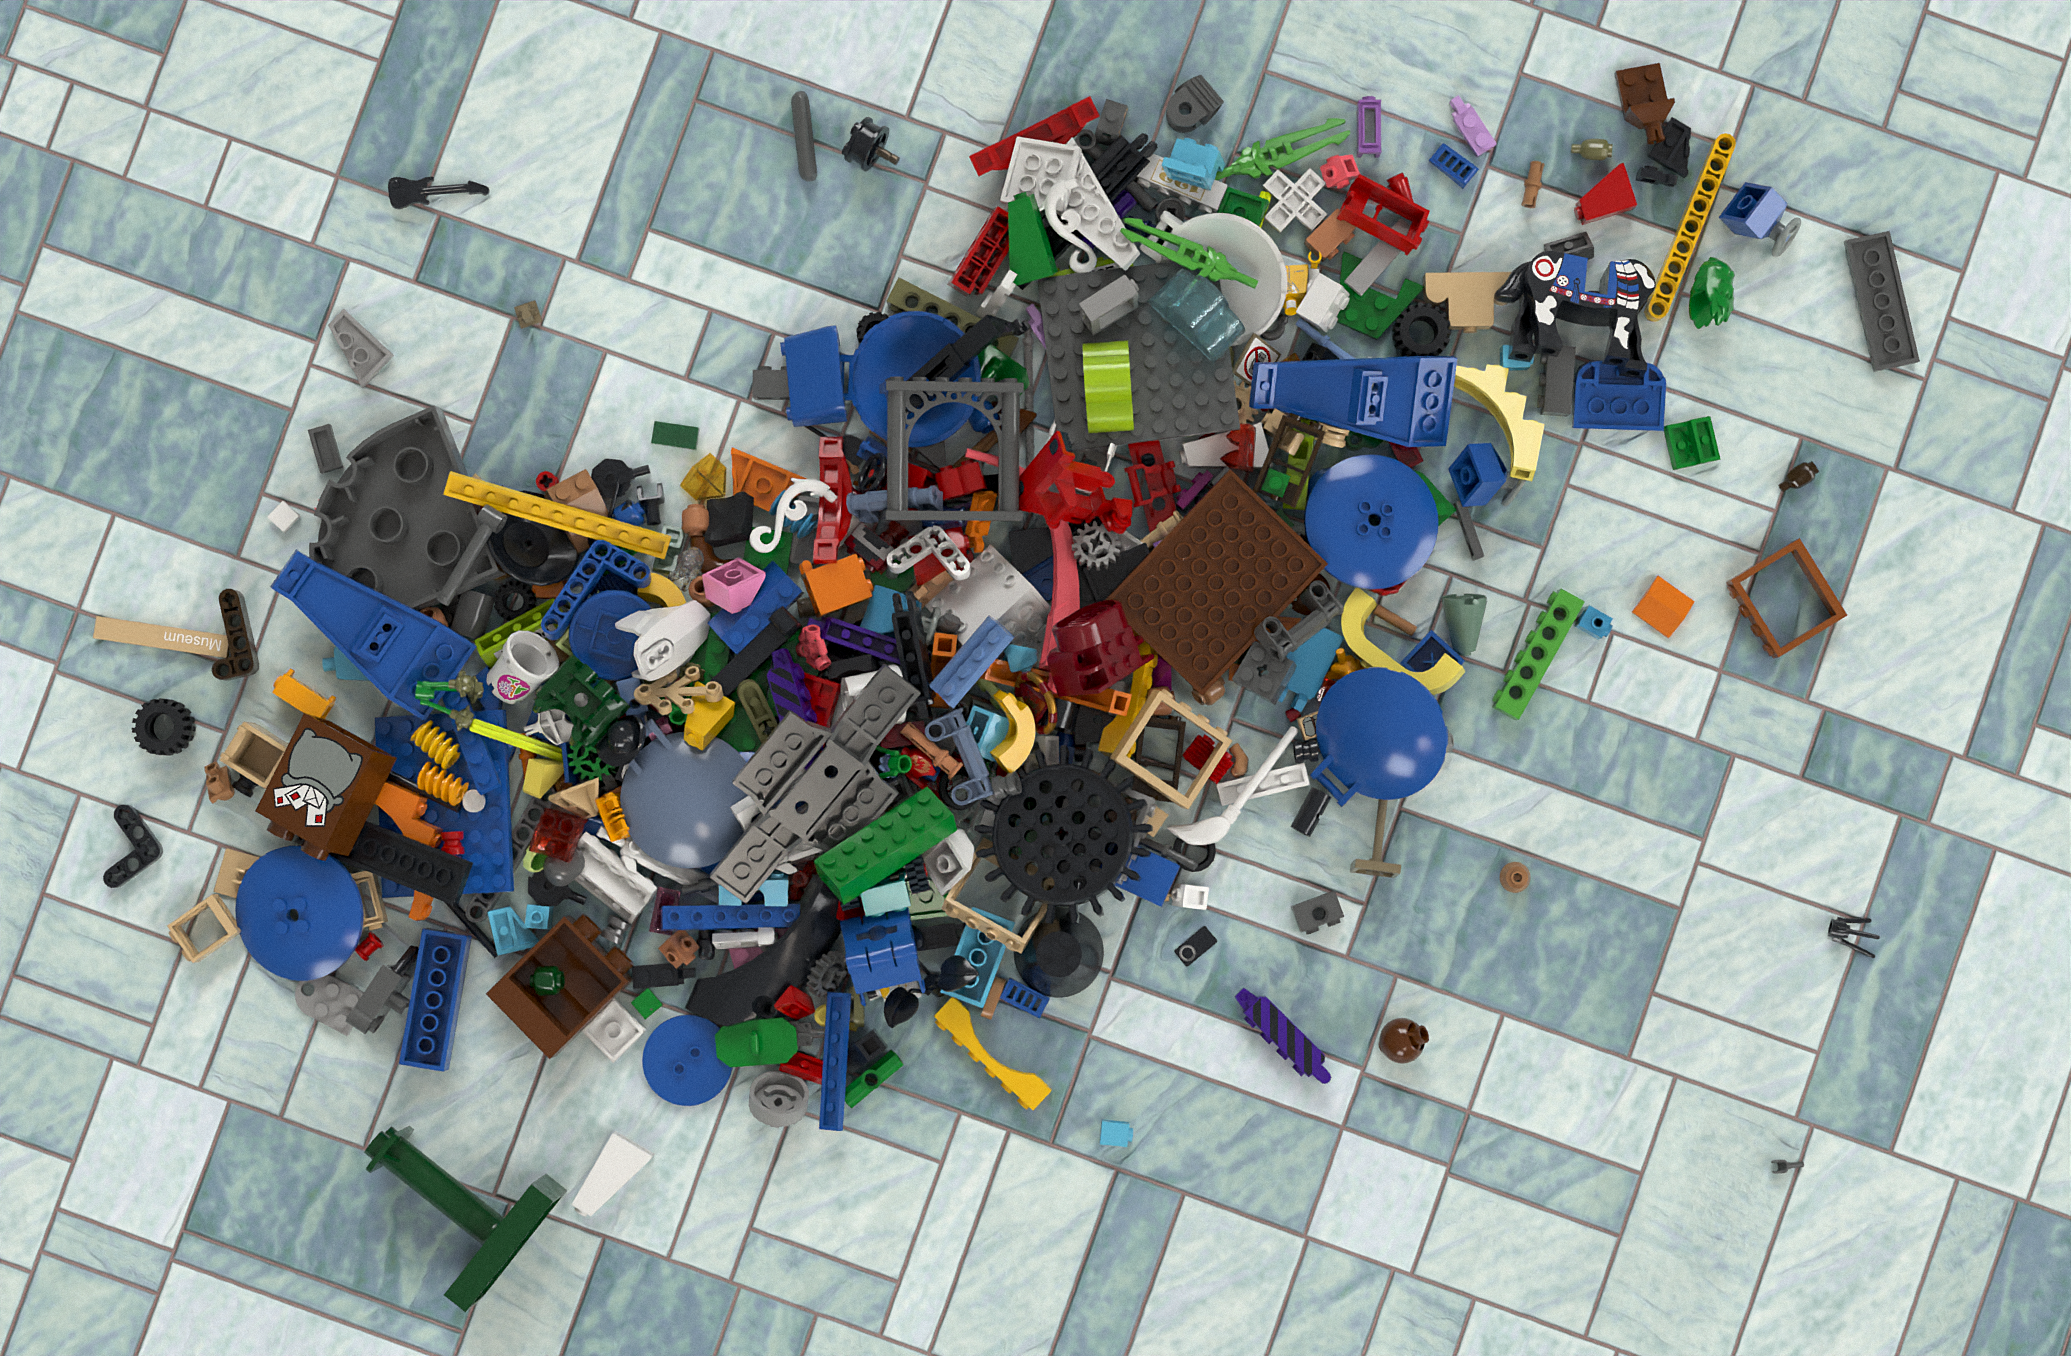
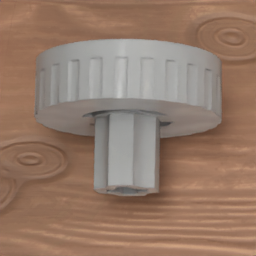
M782 1071L763 1073L750 1086L748 1103L750 1112L758 1121L771 1127L790 1126L805 1116L808 1108L809 1090L806 1083L794 1075Z

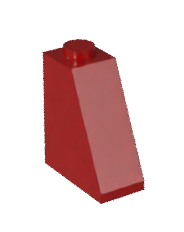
M1624 163L1617 165L1575 204V216L1577 220H1581L1582 225L1633 210L1637 206Z
M962 527L943 530L961 553L967 557L966 548L970 547L968 535H963ZM932 534L930 537L934 538L939 545L940 542L938 536ZM919 545L912 546L910 548L911 553H919L922 547ZM949 548L944 549L941 555L943 557H950L954 551ZM933 552L913 565L917 586L925 584L946 570Z

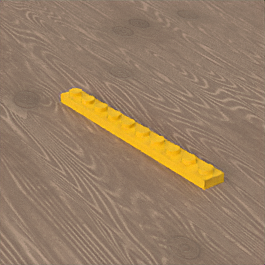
M452 471L449 473L443 495L483 507L488 504L496 510L596 540H605L613 545L665 559L671 540L669 535Z

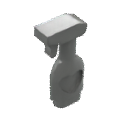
M951 613L942 615L938 620L936 632L956 635L961 627L960 618ZM934 637L932 638L928 646V649L931 652L933 649Z

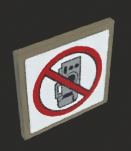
M1252 333L1232 368V372L1247 385L1251 386L1254 362H1277L1281 354L1257 334Z

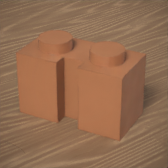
M1338 208L1304 242V245L1318 259L1319 252L1321 253L1322 263L1327 258L1331 260L1339 252L1337 247L1340 244L1344 243L1347 245L1355 237L1353 232L1356 227L1344 220L1336 219L1340 211Z

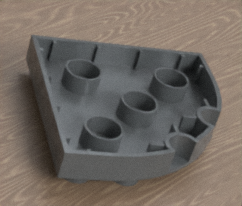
M433 405L380 429L362 441L347 455L346 458L351 462V465L337 483L329 480L320 496L314 516L322 519L318 542L309 543V557L419 612L426 607H432L441 603L437 600L438 595L480 526V523L476 521L481 511L480 505L443 495L450 471L468 476L443 410ZM487 542L455 596L506 575V572L491 556Z

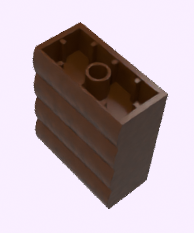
M584 913L577 920L571 915L564 916L486 993L549 1059L556 1057L633 981L627 971L634 966V963L617 946H614L607 952L595 940L602 933L601 929ZM557 966L560 971L564 972V989H561L557 995L539 996L536 994L534 988L530 987V975L534 974L537 967Z

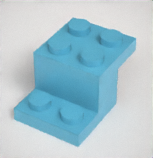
M1177 138L1170 158L1164 157L1162 167L1169 179L1209 191L1212 188L1217 171L1223 172L1225 166L1221 153L1216 146L1211 144L1202 146L1190 138H1184V140Z

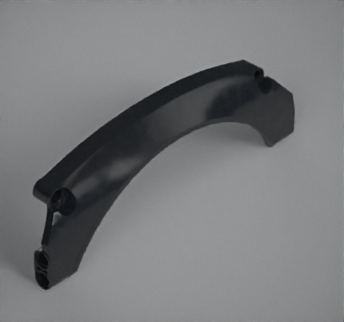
M874 750L869 761L878 774L883 772L878 769L880 765L879 757L882 754L885 755V753ZM833 765V773L830 777H834L838 772V769ZM890 776L889 778H882V779H883L884 781H888V780L891 779L892 777ZM820 879L809 902L782 937L756 958L734 970L714 977L697 979L685 1009L726 1027L758 1020L760 1016L769 1019L784 1017L786 1014L777 1009L771 1014V1006L775 1005L791 985L803 992L810 981L807 977L812 972L810 969L816 966V960L821 959L823 954L827 956L828 952L833 948L842 931L840 920L836 918L839 899Z

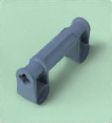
M935 485L924 489L917 487L908 488V508H916L918 511H943V492L937 489ZM887 490L867 491L865 494L859 495L849 493L846 498L849 513H852L863 523L878 522L879 511L887 510Z
M962 707L930 721L925 728V734L931 741L936 742L950 736L953 737L969 776L968 780L958 783L952 790V800L958 805H966L994 794L988 777L989 771L982 758L970 725L966 724L963 717ZM934 724L939 725L942 728V734L937 737L932 736L929 731L930 726ZM957 789H966L969 794L965 800L958 799L955 794Z

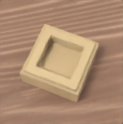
M1288 427L1278 447L1294 456L1305 436Z

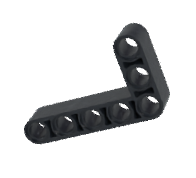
M784 606L775 611L768 619L770 624L709 681H715L722 686L723 696L728 698L732 695L743 680H747L772 656V652L779 650L802 627V624Z

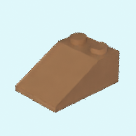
M586 469L546 489L544 497L547 500L604 517L608 516V510L599 490ZM565 531L578 554L589 548L588 537Z

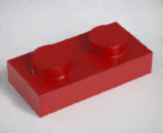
M796 1052L787 1063L780 1064L779 1071L822 1085L823 1060Z

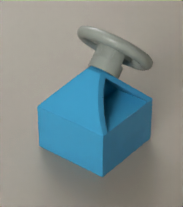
M875 585L860 627L895 638L892 623V613L895 612L892 596L894 593L900 594L904 610L908 609L906 595ZM915 600V601H916V606H917V607H920V611H921L922 603L919 602V601H917V600ZM938 607L934 608L929 618L921 616L927 648L933 638L940 618L941 609Z

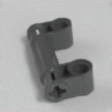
M1313 581L1301 592V601L1311 613L1287 631L1275 617H1267L1255 628L1254 634L1256 639L1263 645L1274 661L1282 662L1289 652L1296 651L1320 630L1329 625L1331 619L1343 614L1344 608L1341 602L1335 598L1322 581Z

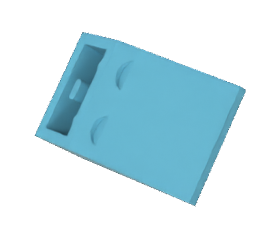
M974 703L966 724L970 725L982 757L996 762L990 751L998 746L1006 737L1009 728L1008 718L1006 715Z

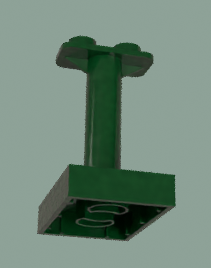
M391 1126L385 1133L381 1131L364 1151L372 1159L366 1170L372 1173L384 1166L482 1245L444 1294L445 1297L460 1309L467 1312L484 1297L567 1190L549 1175L545 1174L528 1187L509 1213L503 1217L407 1141L414 1131L411 1126L400 1131Z

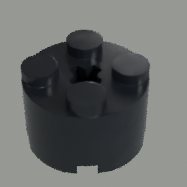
M1054 697L1057 707V723L1054 730L1072 735L1081 704ZM1048 708L1039 720V725L1048 724Z

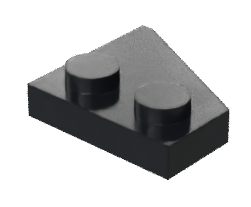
M1671 117L1663 130L1665 140L1655 143L1647 157L1685 179L1688 175L1687 166L1690 153L1689 140L1691 138V128Z

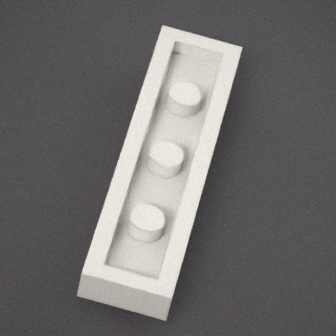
M1305 763L1269 771L1249 799L1310 785ZM1254 775L1216 784L1221 806L1234 803Z

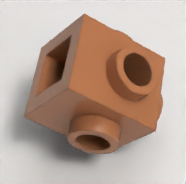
M678 930L658 949L677 969L683 963L687 966L696 958L694 953L700 947L685 930Z

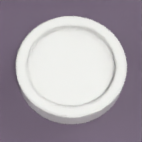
M477 790L467 791L462 799L464 808L469 812L481 811L486 802L484 794L480 795Z

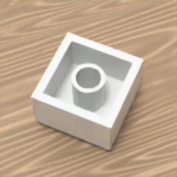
M1319 273L1296 313L1306 322L1327 333L1329 329L1335 326L1338 320L1336 316L1339 311L1346 308L1350 294L1342 285Z

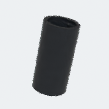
M1311 787L1290 827L1311 837L1320 820L1319 816L1323 815L1332 797Z

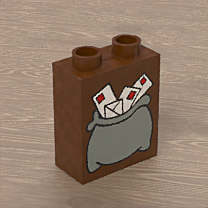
M304 713L255 811L271 820L266 830L273 835L287 841H292L295 835L304 839L301 850L314 858L326 861L330 852L349 856L397 758L330 720Z

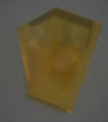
M709 453L691 467L680 486L696 501L725 497L727 468Z

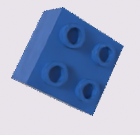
M1431 630L1400 664L1409 671L1424 672L1434 667L1445 653L1460 665L1465 660Z

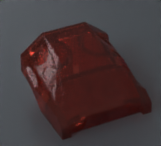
M545 808L534 830L529 851L570 863L588 819Z

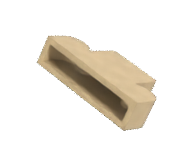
M1511 272L1425 273L1423 276V298L1426 303H1430L1434 307L1439 306L1443 302L1446 303V320H1450L1451 323L1449 329L1463 330V333H1476L1477 329H1490L1494 324V303L1499 306L1508 304L1495 300L1494 294L1505 283Z

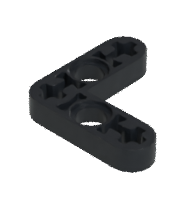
M126 804L120 805L115 809L114 819L133 844L135 850L105 871L103 881L110 888L123 886L160 859L163 854L162 845L133 806ZM122 810H124V811H128V810H129V811H130V813L128 814L129 819H130L131 821L137 820V822L131 824V823L128 821V819H124V818L121 819V816L123 815ZM137 826L142 827L144 830V835L141 839H136L133 836V830ZM148 838H150V841H147V844L150 847H156V850L154 851L155 856L147 855L149 848L146 846V844H142L140 846V843H143ZM131 858H135L139 862V866L135 871L128 868L127 863ZM124 871L128 874V876L126 874L120 875L117 878L118 883L110 881L112 879L111 873L118 874Z

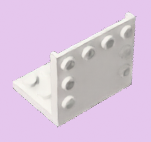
M991 544L970 563L971 573L967 579H954L925 605L931 613L934 608H940V617L946 613H951L960 618L961 627L956 635L957 640L962 645H964L988 615L1001 623L1014 636L1013 640L1009 643L1010 645L1026 647L1031 639L1038 644L1040 640L1035 637V634L1044 623L1046 624L1047 615L1051 611L1049 604L1034 586ZM1004 651L996 659L1002 660L1005 656Z

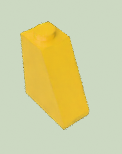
M697 681L694 685V687L706 686L700 683L699 681ZM705 695L691 697L695 710L687 714L683 740L702 751L734 717L735 702L725 696L717 702L707 701Z

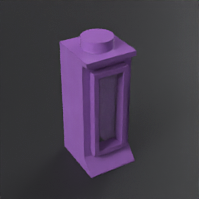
M1365 96L1359 99L1357 103V158H1361L1363 154H1374L1375 158H1379L1382 153L1381 100H1376L1374 96Z

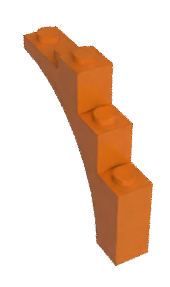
M995 659L980 678L1014 687L1017 677L1022 672H1011L1007 661ZM1031 668L1030 671L1038 674L1048 683L1050 672ZM1025 680L1028 685L1032 686L1037 692H1040V689L1033 681ZM1107 688L1099 694L1063 697L1053 694V697L1127 716L1132 694Z
M386 779L375 804L394 820L404 836L435 848L440 845L442 841L440 832L443 829L420 819V816L427 809L426 802L428 798ZM414 890V899L408 917L415 921L425 920L432 911L431 904L434 898Z

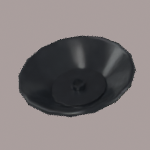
M526 490L520 491L526 494H530L545 499L543 494L530 492ZM501 512L507 516V521L499 533H491L487 540V545L491 556L504 572L522 583L536 586L559 583L573 572L580 553H577L564 530Z

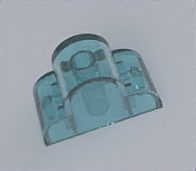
M1182 268L1148 300V303L1213 363L1245 332L1243 323L1229 308V304L1223 294L1205 277L1201 275L1194 276Z

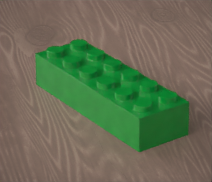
M926 787L815 859L814 863L818 875L845 905L956 832L957 827L953 813Z

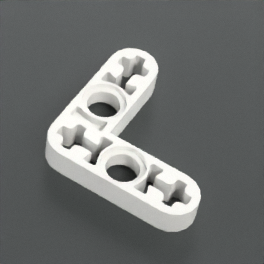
M936 525L926 528L891 551L887 556L888 568L893 573L904 572L932 552L954 579L965 580L971 573L969 561L943 529ZM932 534L938 536L940 542L939 545L934 538L930 537ZM914 545L922 547V550L917 554L910 552V548ZM949 548L954 551L950 557H943L941 555L944 549ZM893 560H901V564L898 565L897 563H894ZM957 561L961 568L964 567V571L957 570L954 562Z

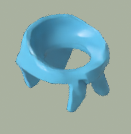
M1008 644L1003 650L1005 656L1002 660L1008 661L1011 672L1030 671L1038 660L1037 649Z

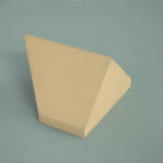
M599 777L552 794L548 800L583 819L597 816L598 808L595 800L598 799Z

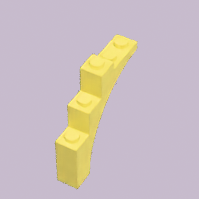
M1487 364L1485 371H1480L1473 367L1457 366L1454 387L1468 393L1482 403L1495 417L1504 432L1509 445L1511 459L1510 477L1532 481L1536 471L1545 424L1538 423L1535 420L1522 419L1527 396L1516 392H1504L1508 368Z

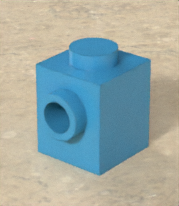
M1589 605L1584 608L1575 627L1596 639H1601L1603 636L1607 637L1613 627L1610 623L1613 618Z

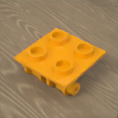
M613 792L595 800L611 842L631 837L629 834L630 828L627 827L623 819L625 815L621 813L623 811L620 805L621 793L614 794Z

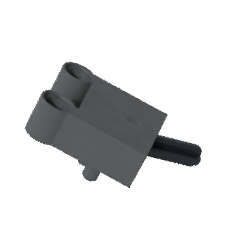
M411 945L395 965L381 966L355 1007L347 1016L345 1022L363 1034H366L368 1031L375 1033L390 1009L402 1014L405 1008L409 1007L410 999L401 993L412 978L406 972L417 959L419 950L417 946Z

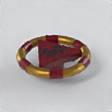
M1032 671L1022 672L1017 677L1014 685L1015 698L1030 708L1035 722V732L1041 735L1049 734L1054 730L1057 723V707L1053 694L1047 683L1038 674ZM1025 680L1033 681L1040 689V692L1033 689ZM1048 708V724L1039 725V720Z

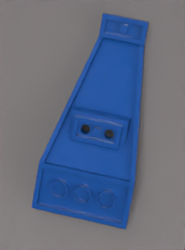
M1407 356L1254 362L1249 407L1253 409L1273 408L1293 413L1301 417L1407 447L1446 446L1458 358L1454 356Z
M297 549L270 586L273 590L291 600L389 700L424 721L434 708L420 705V700L415 699L417 681L449 682V680L455 679L477 647L474 643L438 620L316 562ZM389 623L390 628L383 630V625ZM372 642L377 643V646L374 649L370 648V644ZM435 690L434 699H429V701L437 704L446 691Z

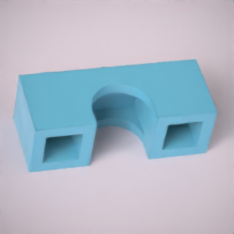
M774 870L758 890L764 895L765 906H787V873ZM719 884V905L742 906V900Z

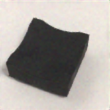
M742 491L731 497L707 500L706 508L709 512V526L705 533L704 542L716 548L750 540L753 526L754 497Z
M860 654L854 658H842L831 662L830 666H828V676L830 681L841 684L842 678L878 671L881 666L871 654Z

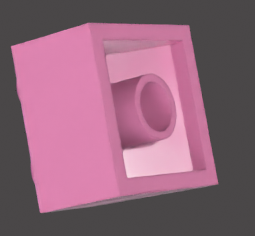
M739 557L702 574L706 599L732 614L740 612L743 608L751 605L766 577L764 571Z

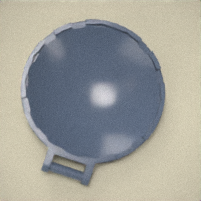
M651 718L646 722V737L653 732L657 738L644 747L632 762L628 763L630 766L626 771L621 787L620 805L623 810L621 813L625 815L623 819L627 827L630 828L629 834L647 855L669 866L700 868L717 863L724 858L744 833L730 807L749 796L732 783L734 777L747 762L735 748L720 738L715 737L702 751L683 740L684 732L666 735Z

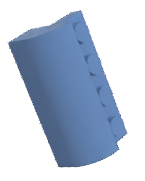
M988 615L929 684L930 688L938 693L949 706L954 708L1013 640L1014 636L1001 623Z

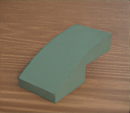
M664 524L661 533L671 536L665 559L655 557L653 571L675 576L685 533L680 527Z

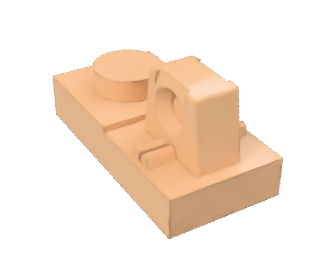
M945 570L921 586H917L916 583L908 591H912L915 600L922 603V609L954 579Z

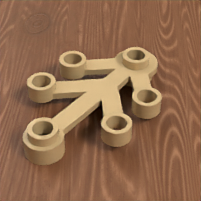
M691 666L686 669V675L676 681L678 675L675 669L652 684L640 685L635 689L634 697L642 705L652 704L662 715H667L672 711L670 701L681 708L684 714H690L695 710L694 702L692 699H684L681 696L705 695L707 701L717 702L723 698L722 686L715 681L708 682L705 687H685L692 681H697L700 678L698 667ZM676 681L669 687L662 688L667 683ZM658 697H667L669 700H661Z

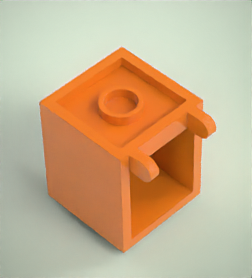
M857 554L837 560V563L826 564L815 569L812 568L808 560H804L799 565L802 580L817 618L872 597L873 585L870 579L865 578L863 571L866 570L863 559L861 557L858 558Z

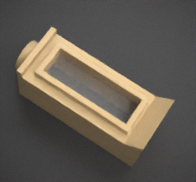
M368 871L351 874L362 898L364 912L363 928L368 927L369 931L383 928L382 923L388 922L377 875Z

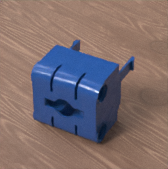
M908 907L899 912L888 911V919L886 912H884L879 917H866V915H863V923L861 916L840 920L848 972L851 975L856 994H859L860 1003L863 1006H866L864 992L919 981L921 992L925 993V983L921 978L917 947Z

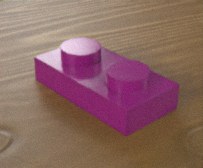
M1208 470L1204 474L1199 472L1191 481L1193 486L1189 490L1184 488L1176 497L1179 500L1176 506L1183 512L1214 476Z

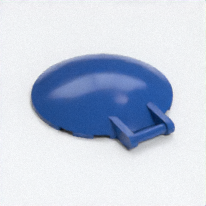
M907 311L889 316V318L873 326L864 335V339L853 355H840L843 392L845 362L849 363L848 393H844L845 401H852L863 423L872 432L887 441V400L885 394H879V385L890 377H904V381H907L948 343H955L965 333L951 321L929 312ZM976 356L969 362L971 366L958 378H972V382H981V368L978 356ZM952 393L951 399L955 400L957 395ZM973 394L971 399L977 402L979 396L974 397L975 394ZM958 402L942 403L930 408L914 424L909 436L908 447H925L946 440L961 429L975 408ZM912 412L907 415V419H912L914 417V413Z
M1369 667L1345 675L1328 690L1320 704L1316 720V735L1324 760L1309 776L1313 780L1316 779L1337 799V804L1340 807L1344 806L1356 792L1367 797L1382 800L1400 799L1417 793L1436 777L1445 761L1448 729L1445 726L1442 716L1443 711L1439 703L1422 683L1404 672L1399 673L1386 667ZM1326 768L1349 789L1345 794L1322 773Z

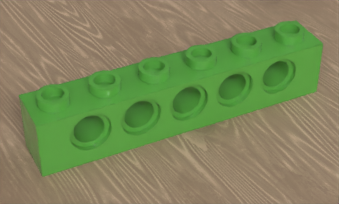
M1562 588L1557 590V592L1553 591L1547 600L1549 606L1546 612L1542 610L1536 620L1538 626L1535 631L1531 630L1527 635L1525 642L1528 644L1524 651L1520 650L1514 659L1516 665L1513 671L1508 670L1503 679L1505 682L1502 690L1498 689L1492 698V701L1495 702L1492 708L1514 720L1520 719L1585 601ZM1555 608L1563 611L1564 616L1562 620L1554 618L1553 611ZM1544 628H1549L1552 631L1553 636L1550 640H1546L1542 636ZM1534 647L1539 648L1542 652L1539 660L1534 659L1531 655ZM1522 667H1527L1530 670L1531 675L1529 679L1521 677L1520 670ZM1512 686L1517 687L1520 691L1517 699H1513L1509 695V690Z

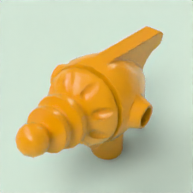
M1339 648L1336 650L1338 661L1331 666V670L1326 673L1324 679H1341L1353 671L1365 668L1360 665L1359 659H1355L1352 655L1346 656L1344 649Z

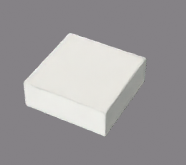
M282 501L268 516L284 533L301 517L285 501Z

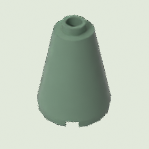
M1457 594L1442 596V605L1452 648L1455 652H1458L1459 656H1470L1471 652L1476 651L1487 605V597L1481 594H1464L1463 596H1457Z

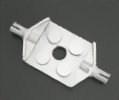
M579 693L575 696L574 702L577 706L583 707L588 703V697L584 693ZM553 709L538 713V721L535 724L524 727V731H526V736L536 732L543 733L549 741L559 745L569 741L573 724L566 719L563 711Z

